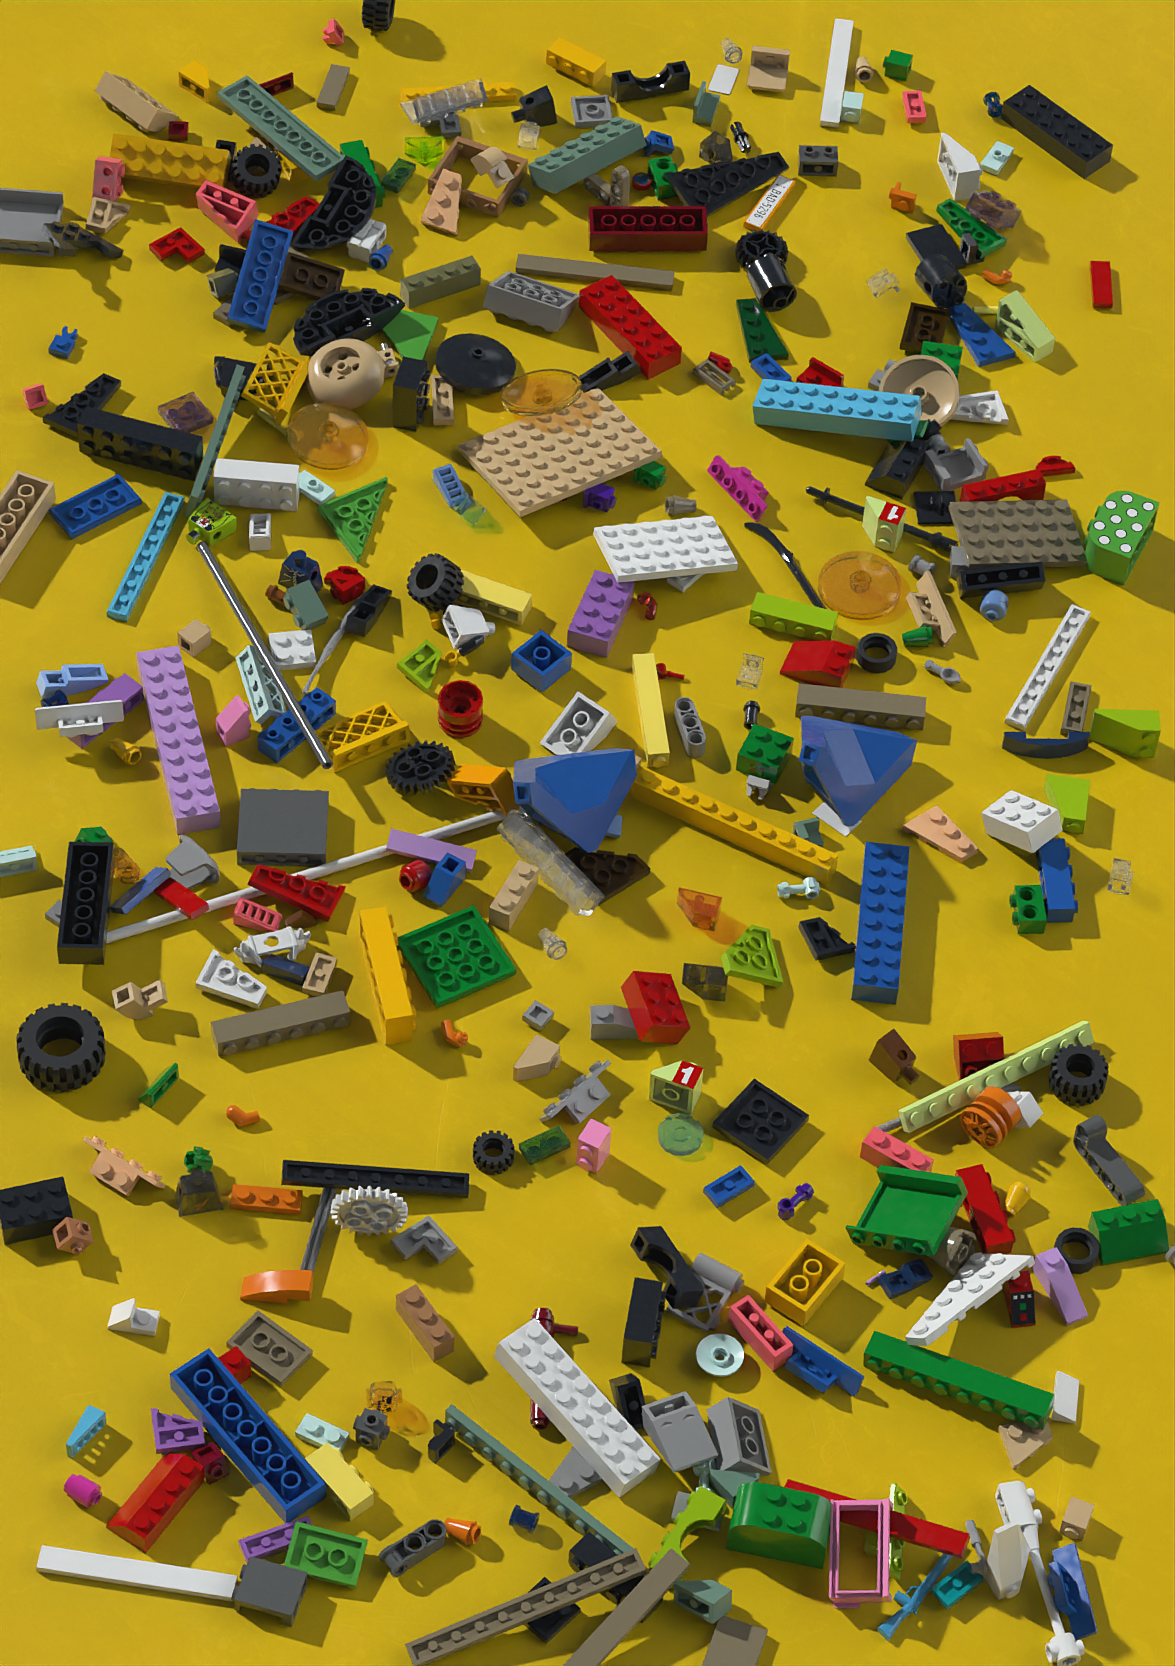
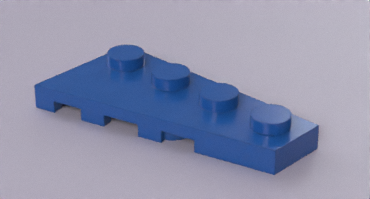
M966 303L946 308L950 310V321L978 367L1015 358L1016 352Z

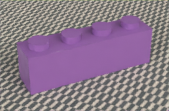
M124 673L85 703L122 700L123 714L125 716L144 701L143 686ZM116 722L103 723V731H106ZM103 732L92 736L80 734L68 739L83 749Z

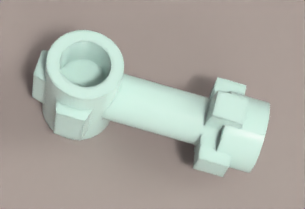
M814 877L804 879L801 885L789 886L787 882L777 885L778 897H784V899L789 898L790 894L805 893L808 899H815L819 896L820 892L819 882H816Z
M714 1459L693 1466V1471L696 1476H699V1487L702 1486L713 1492V1490L708 1488L709 1474L711 1469L717 1470V1464Z

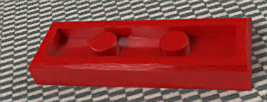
M1090 261L1093 308H1112L1113 295L1110 261Z
M172 877L166 879L154 890L158 897L190 920H194L209 910L207 902Z

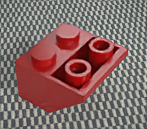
M998 1032L953 1035L954 1060L959 1081L1004 1059L1003 1036Z

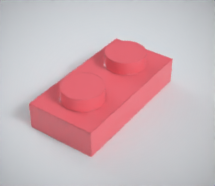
M903 91L902 100L907 123H926L927 116L922 91Z

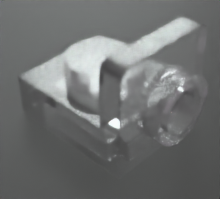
M744 653L736 685L757 690L763 672L764 658Z

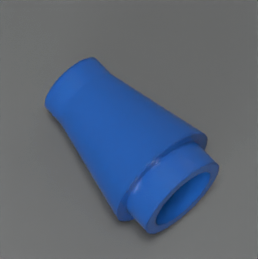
M383 245L382 248L372 253L369 257L370 267L375 271L385 269L393 253L392 248L389 245Z

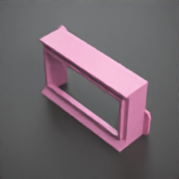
M889 1498L883 1500H831L829 1598L835 1608H858L860 1603L892 1602V1597L889 1593L890 1510H893V1503ZM840 1511H878L877 1590L838 1591Z

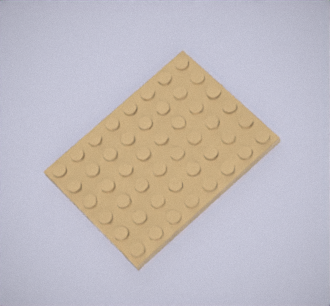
M599 388L590 390L458 445L459 453L520 517L662 458V451Z

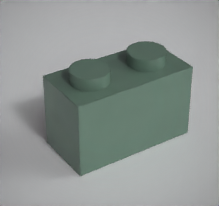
M310 580L286 590L283 601L286 608L290 609L293 613V620L298 628L300 627L301 630L314 629L326 623L329 615Z

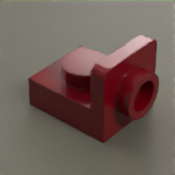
M213 1442L191 1452L193 1460L204 1466L205 1480L209 1485L230 1474L225 1456Z

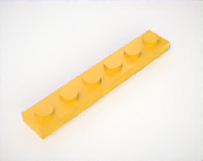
M514 81L400 89L402 108L516 100Z

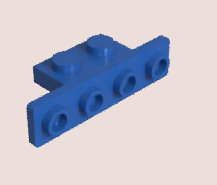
M788 1326L783 1329V1334L793 1344L792 1357L787 1360L784 1368L823 1393L834 1384L853 1396L858 1393L864 1380L862 1374Z
M1071 1543L1053 1550L1055 1562L1048 1564L1050 1571L1048 1580L1055 1591L1056 1596H1053L1055 1607L1068 1616L1072 1634L1075 1640H1080L1096 1634L1098 1630L1077 1546Z

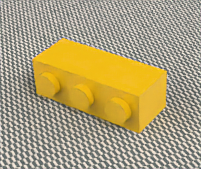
M561 37L547 49L546 64L592 87L606 75L605 59Z

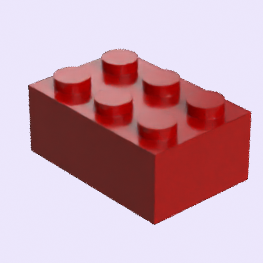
M633 971L621 986L640 1041L678 1044L691 1028L671 974Z

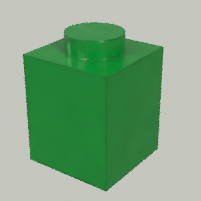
M891 50L889 56H885L883 62L885 76L907 81L912 67L913 55Z

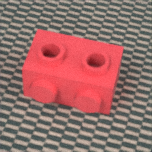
M99 156L95 160L92 198L97 197L115 202L122 196L123 185H121V177H124L125 166L122 165L123 159Z

